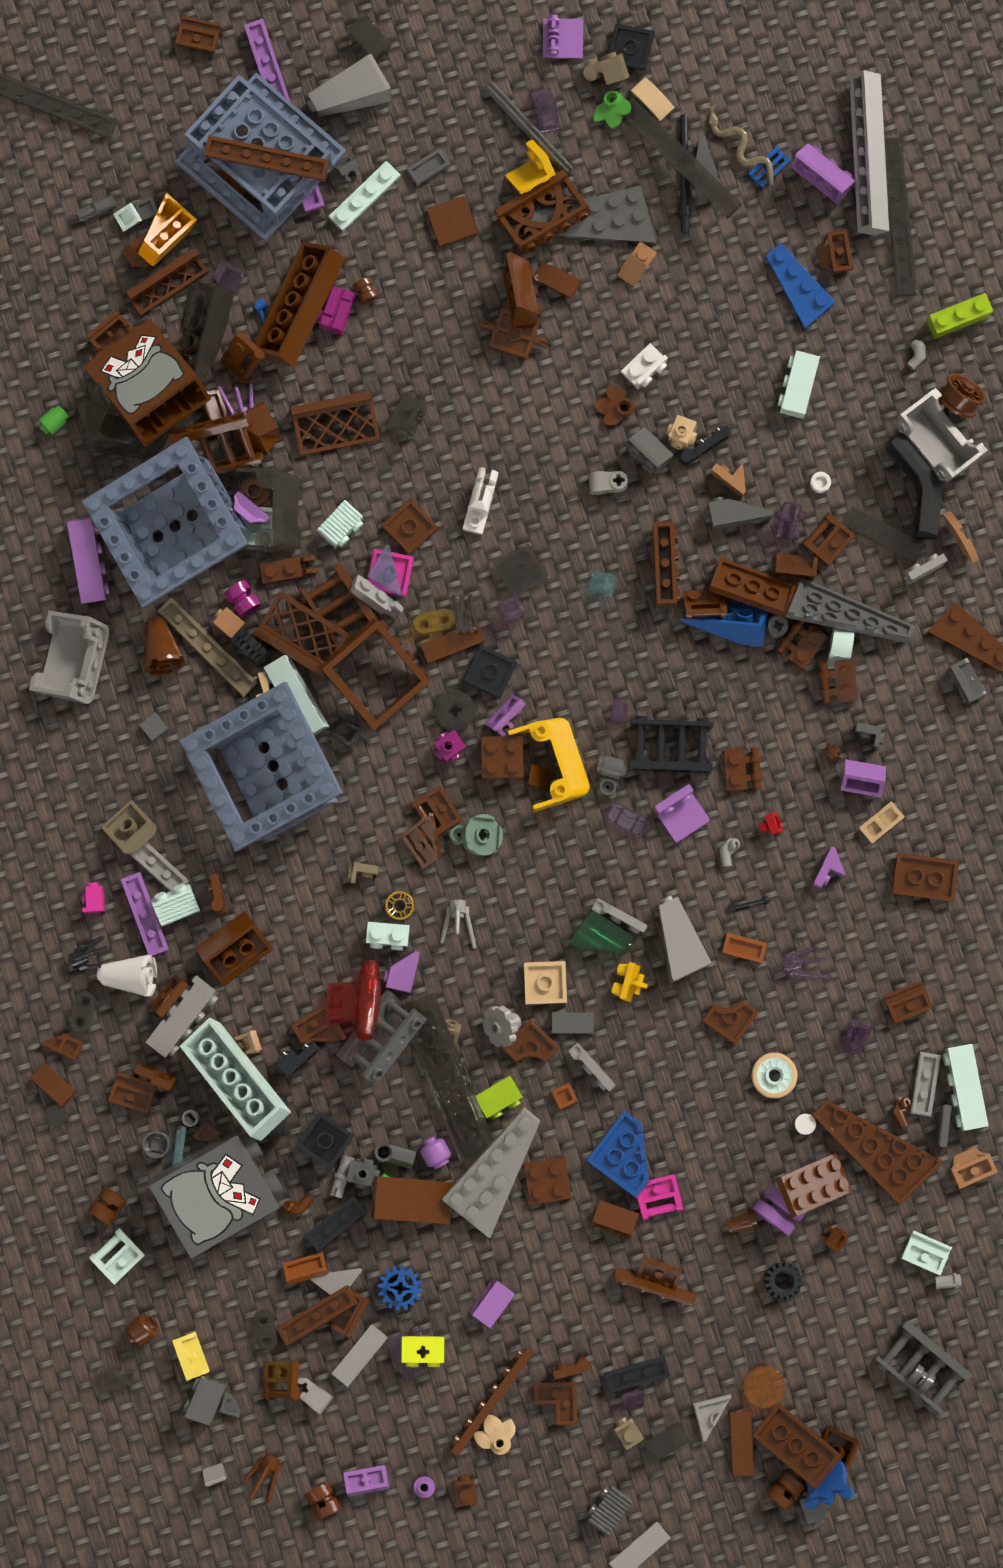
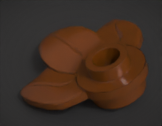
M607 385V397L599 399L594 403L596 410L605 415L603 424L616 425L622 418H628L634 412L633 402L625 397V393L621 388L613 385ZM623 405L628 407V410L625 412L620 409Z

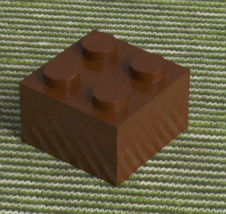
M523 736L481 737L482 781L523 780Z

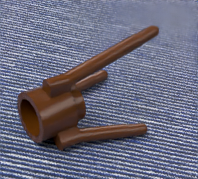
M265 1453L264 1457L260 1456L258 1462L242 1480L243 1483H246L261 1466L260 1469L263 1472L249 1497L250 1500H253L266 1474H272L273 1472L267 1502L271 1501L278 1472L282 1467L279 1465L280 1459Z

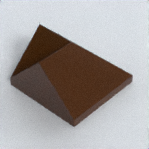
M262 402L246 410L249 411L251 417L246 431L254 453L262 451L265 454L269 452L281 436L265 402ZM232 430L243 454L246 455L238 431Z

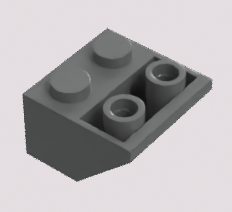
M645 427L628 439L627 453L634 460L638 459L643 464L642 468L648 474L653 473L656 476L673 459L674 455Z
M206 1375L202 1376L201 1379H196L191 1390L195 1392L193 1398L187 1400L183 1409L186 1412L185 1417L211 1425L227 1384Z

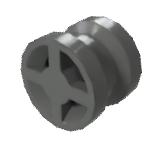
M781 616L772 617L767 624V632L773 638H781L788 630V622Z

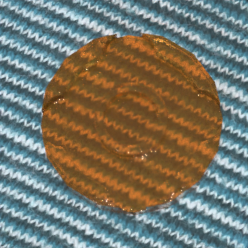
M765 1365L752 1369L746 1375L743 1384L744 1394L748 1401L760 1408H769L778 1404L783 1398L786 1388L784 1378L780 1372L773 1367Z

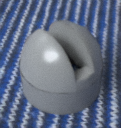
M193 1109L185 1111L182 1115V1121L188 1127L195 1126L200 1120L199 1113ZM189 1113H191V1114L193 1115V1117L196 1119L195 1122H194V1120L192 1119V1117L189 1115Z

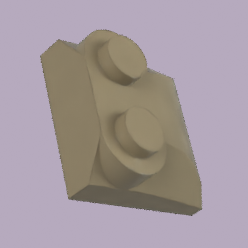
M133 800L127 803L101 827L125 854L136 852L156 832V825Z

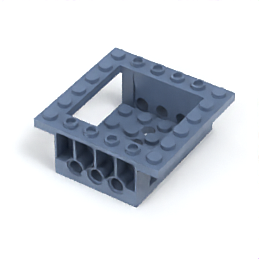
M255 73L248 82L238 75L187 130L184 136L188 147L175 160V163L264 241H267L321 181L210 158L261 202L264 211L262 213L204 163L207 159L204 153L208 135L249 144L260 140L263 142L264 147L327 159L330 162L327 174L343 158L347 151L259 74ZM240 127H245L248 129V133L241 137L237 135V130Z
M188 437L181 439L82 500L142 608L147 607L248 545L243 533L248 531L246 524L240 514L234 510V503L210 461L197 454ZM179 465L183 474L123 511L111 509V506L176 466ZM192 510H196L198 513V518L195 521H190L188 518V514ZM178 520L181 524L180 530L173 532L171 524ZM157 531H161L164 537L161 542L157 543L154 540V534Z
M287 682L277 685L179 740L235 851L255 841L269 840L337 803L336 797L343 793ZM263 742L269 744V751L266 754L260 749ZM208 749L221 750L254 816L252 819L243 823L207 751ZM273 760H276L279 764L276 772L270 769V763ZM282 778L288 782V787L285 790L279 787V781Z

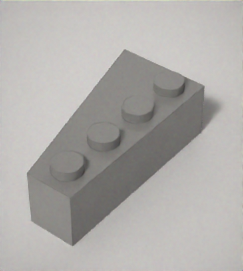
M198 976L193 978V986H189L184 990L179 999L181 1001L172 1006L166 1015V1020L163 1019L146 1041L149 1046L165 1058L173 1057L180 1048L177 1045L180 1041L188 1039L193 1032L191 1027L195 1023L199 1024L205 1017L203 1012L208 1006L212 1008L219 999L216 997L218 992Z

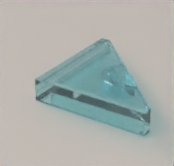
M387 544L367 577L396 595L401 596L402 593L390 546Z

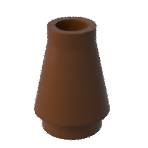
M747 1210L734 1219L727 1221V1226L730 1233L755 1230L759 1223L754 1210Z

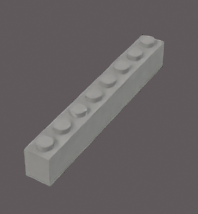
M862 70L849 75L857 229L859 233L876 236L889 231L881 74Z

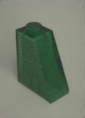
M591 909L569 943V946L622 955L624 951L626 953L629 952L634 942L631 941L632 935Z

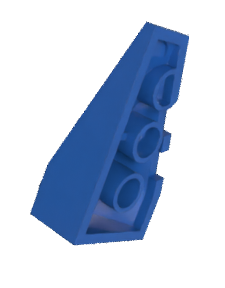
M726 603L727 618L708 616L692 617L690 620H686L685 611H683L681 616V622L742 645L762 647L769 615L767 611L742 603L741 606H731L730 603Z

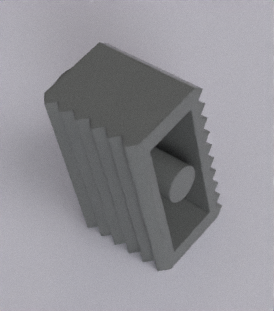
M613 1485L610 1488L605 1487L599 1495L601 1500L598 1505L593 1504L587 1512L589 1516L587 1521L607 1536L610 1535L633 1502L632 1499Z

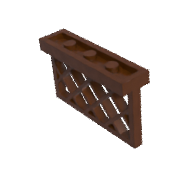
M371 391L291 407L301 456L380 440ZM369 404L371 413L367 419H364L356 412L360 406ZM357 407L355 411H352L349 408ZM346 409L352 413L347 423L336 417L340 410ZM337 411L335 415H332L331 413H329V412ZM326 413L332 417L327 427L316 421L320 414ZM317 415L315 419H312L311 417H309V416ZM354 415L364 421L359 431L348 425ZM371 416L373 424L368 421ZM306 417L312 421V424L307 431H304L299 427L297 419ZM334 419L344 425L339 435L328 429ZM314 423L324 429L319 439L309 434ZM366 423L374 428V437L367 438L360 433ZM346 427L356 433L354 439L349 442L341 438ZM300 431L304 433V436L302 437V439H301ZM326 432L336 437L332 445L327 446L321 442ZM358 435L361 436L362 438H364V439L356 440V438L358 437ZM306 436L316 441L312 449L303 450L302 442ZM338 440H341L342 442H344V443L336 444ZM318 444H321L322 446H324V447L316 448Z
M281 591L277 594L260 627H257L254 633L258 638L321 677L326 675L318 667L324 662L321 659L319 650L329 648L332 655L346 642L350 635ZM281 598L288 602L289 611L280 613L278 603ZM302 610L305 612L307 621L297 623L295 611ZM291 613L294 624L284 627L281 615ZM277 616L280 628L273 629L267 625L271 617ZM312 622H321L325 632L315 634ZM308 623L311 635L301 637L298 626ZM295 627L297 639L290 640L287 638L285 629ZM336 631L343 637L339 643L332 645L329 633ZM325 634L328 646L318 648L315 636ZM312 637L315 649L308 651L304 648L302 640Z

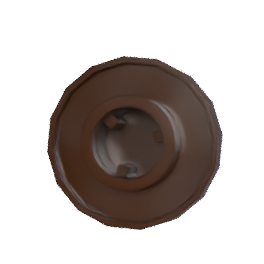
M249 477L240 486V492L258 507L265 504L269 499V485L260 477Z

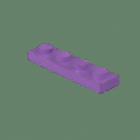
M141 872L121 879L148 955L155 956L168 951V945Z

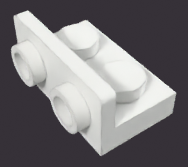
M650 343L621 370V373L637 389L641 386L645 388L653 380L651 377L656 372L660 374L667 367L668 357L666 355L663 356Z

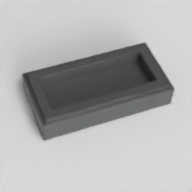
M438 148L406 168V172L416 187L450 167L451 164L442 150Z
M552 1012V1033L593 1034L594 1013Z
M950 1105L940 1106L937 1147H947L952 1107Z

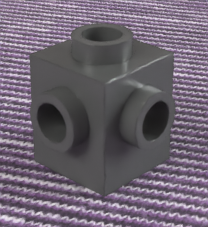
M362 1158L361 1161L351 1160L347 1181L356 1183L355 1187L368 1189V1186H374V1176H380L379 1165L373 1164L374 1160Z

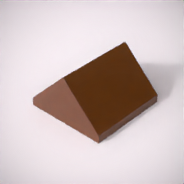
M828 1426L822 1439L843 1456L840 1461L845 1465L847 1473L861 1442Z

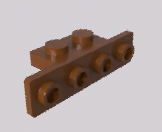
M643 1256L637 1274L618 1267L615 1270L613 1280L621 1285H629L641 1292L656 1294L662 1299H670L683 1306L693 1307L695 1303V1293L677 1288L682 1274V1269Z

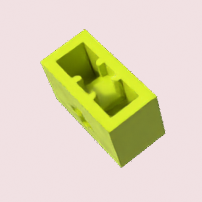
M402 1336V1363H406V1367H419V1363H427V1367H440V1363H444V1336ZM421 1346H425V1349L429 1350L425 1357H421V1354L417 1353Z

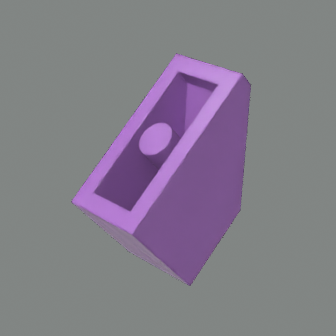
M415 951L391 966L390 971L385 972L383 983H387L386 988L411 994L420 952Z

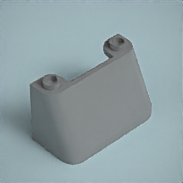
M934 388L901 413L897 418L896 426L901 433L906 435L935 470L937 477L942 481L948 482L978 462L988 450L982 443L977 446L973 445L974 441L972 438L969 441L965 439L942 411L945 408L943 404L941 406L939 404V398L942 395Z
M49 611L45 620V627L53 635L44 672L34 674L30 680L29 690L35 693L89 704L95 695L109 638V628L106 624L88 616Z

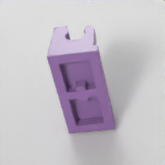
M493 1278L469 1310V1313L491 1328L515 1294Z
M385 1465L343 1473L348 1497L390 1489Z

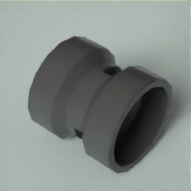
M918 1364L908 1375L906 1381L916 1385L918 1390L924 1394L933 1384L936 1377L931 1373L925 1372L924 1367Z

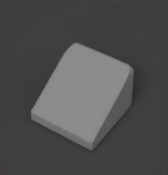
M222 1463L203 1470L205 1486L208 1487L226 1480L227 1475Z

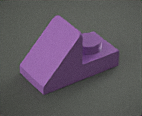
M832 846L829 848L812 886L819 889L822 885H827L831 874H828L829 871L841 877L845 876L836 848Z

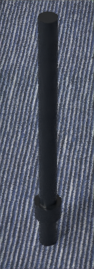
M687 114L680 115L681 208H679V218H681V233L683 234L689 233V218L691 217V208H689Z

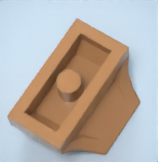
M971 1148L955 1155L953 1167L951 1168L959 1189L998 1173L990 1153H982L976 1148Z

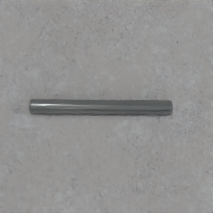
M490 83L486 87V92L526 135L535 141L560 171L564 169L569 174L572 171V165L495 83Z

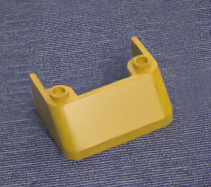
M555 718L537 721L508 731V736H520L530 732L532 738L538 742L551 740L563 776L562 779L554 781L550 787L552 799L533 805V813L581 798L588 793L590 788L589 781L570 724L566 719Z

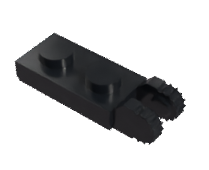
M721 426L711 432L712 436L707 440L702 438L694 444V449L687 448L685 452L681 453L680 461L682 465L685 466L694 462L729 438L731 430L728 426H725L723 429Z

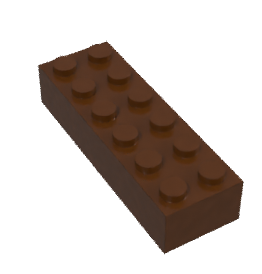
M305 241L302 242L254 342L264 352L265 360L291 367L295 366L345 260L333 248Z

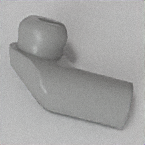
M914 340L911 343L914 357L906 364L912 371L926 358V345L923 341Z
M730 838L720 847L722 867L732 866L731 855L740 847L738 839Z

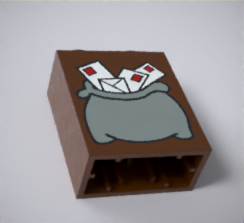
M150 318L140 326L131 328L122 339L108 349L96 353L93 359L83 366L101 394L144 447L211 400L197 374Z

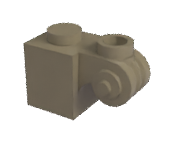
M616 52L604 55L605 59L597 61V58L585 61L586 67L583 73L584 77L589 81L597 79L600 73H603L606 85L629 77L622 53L616 55Z

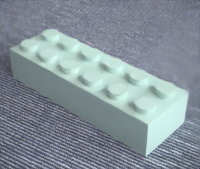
M212 1018L207 1019L180 1045L250 1137L261 1141L291 1113L220 1022Z

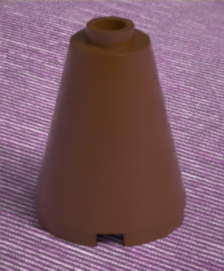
M159 616L150 617L145 622V672L149 671L150 675L156 676L170 674L172 669L176 667L178 670L185 665V660L165 619Z

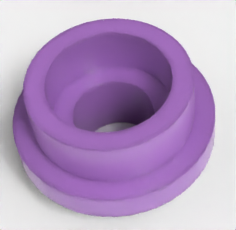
M423 1476L415 1481L414 1491L417 1496L428 1498L434 1493L435 1484L431 1478ZM421 1484H427L428 1490L422 1491L420 1489Z

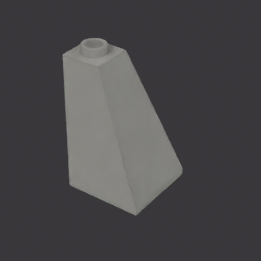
M369 54L310 92L307 105L312 113L316 112L319 118L388 103L391 101V88L372 54Z
M669 896L660 901L661 905L658 906L669 979L673 983L709 966L711 961L678 897L673 899L672 896Z

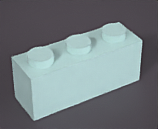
M797 350L794 356H790L788 368H791L789 375H785L782 386L786 387L785 394H780L777 405L781 407L780 413L801 419L804 418L820 356Z

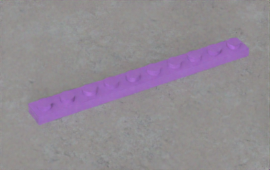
M260 19L245 24L244 27L260 76L290 101L264 20ZM318 185L302 201L305 213L325 207Z

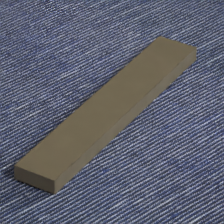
M172 597L157 611L243 698L258 685V682Z

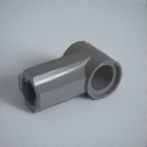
M380 1143L375 1147L374 1155L381 1162L412 1169L416 1151L387 1143ZM386 1146L389 1149L387 1158H380L378 1156V1149L380 1147Z

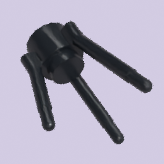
M100 936L84 946L74 949L73 953H69L72 968H79L80 971L101 968L102 964H106L86 965V963H89L88 957L107 950V946L90 952L84 951L103 940L104 937Z

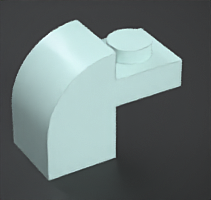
M838 628L832 629L830 651L827 660L828 669H834V661L849 660L851 658L854 632Z

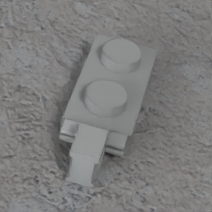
M359 574L354 577L350 590L352 594L380 614L386 613L396 619L402 613L403 607L397 601H393L385 592L379 590Z
M598 898L592 907V910L599 915L608 913L611 915L609 919L618 924L621 922L628 924L627 929L636 934H639V932L644 933L647 925Z
M576 1043L569 1050L574 1060L583 1061L582 1067L589 1075L593 1073L598 1078L595 1082L603 1091L605 1089L611 1091L616 1084L579 1043Z

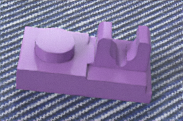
M512 694L485 725L496 731L499 735L505 736L506 734L502 730L503 727L507 725L512 729L513 724L509 720L519 715L526 704L519 697Z

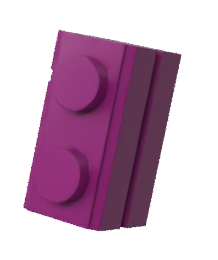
M332 286L325 300L324 310L321 309L317 317L319 328L343 335L355 300V293Z

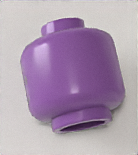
M433 1136L423 1142L425 1146L420 1149V1153L428 1167L437 1169L449 1162L448 1158L451 1156V1152L444 1139H435Z

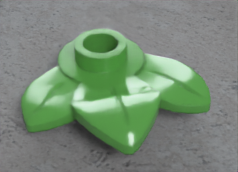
M609 91L604 96V102L597 106L594 113V121L606 120L610 128H615L621 123L622 115L630 114L631 104L628 100L623 99L620 92Z

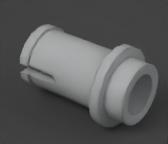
M953 1273V1275L935 1276L936 1290L953 1287L958 1289V1287H962L960 1274Z

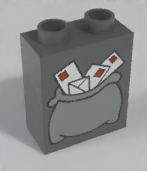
M237 1129L149 1179L151 1191L191 1259L280 1208L276 1196L284 1192V1188L273 1170L262 1174L255 1160L264 1154L256 1139L250 1137V1135L242 1138Z

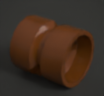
M104 1186L98 1195L99 1200L94 1201L88 1211L110 1226L117 1217L116 1211H121L127 1201L110 1188Z
M784 1471L778 1478V1485L774 1484L766 1494L788 1511L795 1503L794 1498L800 1497L806 1488L788 1472Z
M328 1481L304 1493L308 1504L314 1506L312 1511L317 1521L341 1508L337 1498L331 1495L333 1490Z

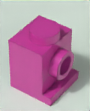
M96 882L86 883L85 892H82L83 905L86 904V908H82L84 914L105 912L104 887L99 886Z

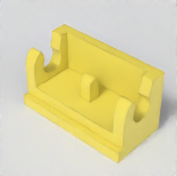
M196 1332L172 1341L186 1381L210 1372Z

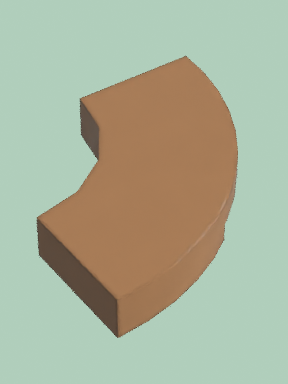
M947 511L943 514L945 523L959 544L962 553L972 563L978 561V555L971 540L966 538L961 529L963 527L956 517Z

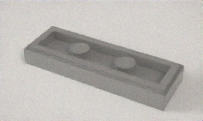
M147 842L136 852L130 854L170 892L177 885L185 884L186 886L190 882Z
M919 1052L910 1114L931 1117L941 1055Z
M371 1324L332 1372V1375L348 1387L388 1337Z
M656 1521L613 1558L609 1564L612 1568H637L666 1543L670 1536Z

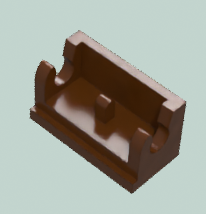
M116 310L87 334L86 337L90 344L99 352L108 349L123 338L131 327L119 311Z
M776 553L774 576L803 577L815 580L818 557Z
M599 1200L590 1225L630 1239L639 1213Z
M353 1290L352 1292L359 1304L334 1318L330 1324L332 1329L347 1337L351 1336L370 1300Z

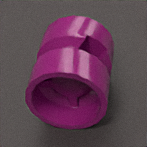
M246 580L236 583L224 593L228 602L234 604L233 609L239 618L251 614L261 606L257 596L251 594L252 589Z

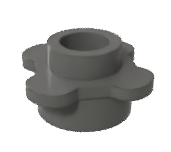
M602 776L599 779L600 786L596 791L597 795H604L614 799L617 795L615 791L619 785L618 780L607 779L605 776Z

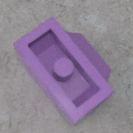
M237 491L234 495V510L249 523L268 525L272 520L271 516L241 492Z

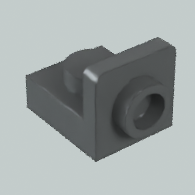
M862 723L855 724L854 733H857L858 737L870 739L871 736L874 737L872 749H877L878 745L883 743L884 733H881L882 727Z

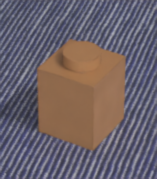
M227 607L224 610L220 609L213 617L215 619L213 621L214 626L229 639L240 628L244 629L246 627L245 622Z

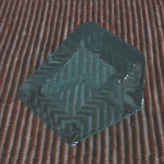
M593 571L588 590L612 596L617 577L611 573Z

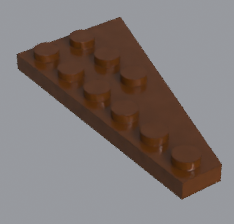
M828 1100L811 1114L898 1205H901L944 1162Z

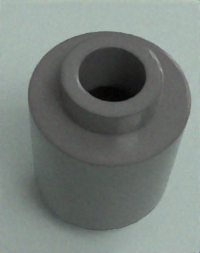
M600 756L596 772L601 773V776L620 780V776L625 777L627 765L624 764L625 760L610 756Z

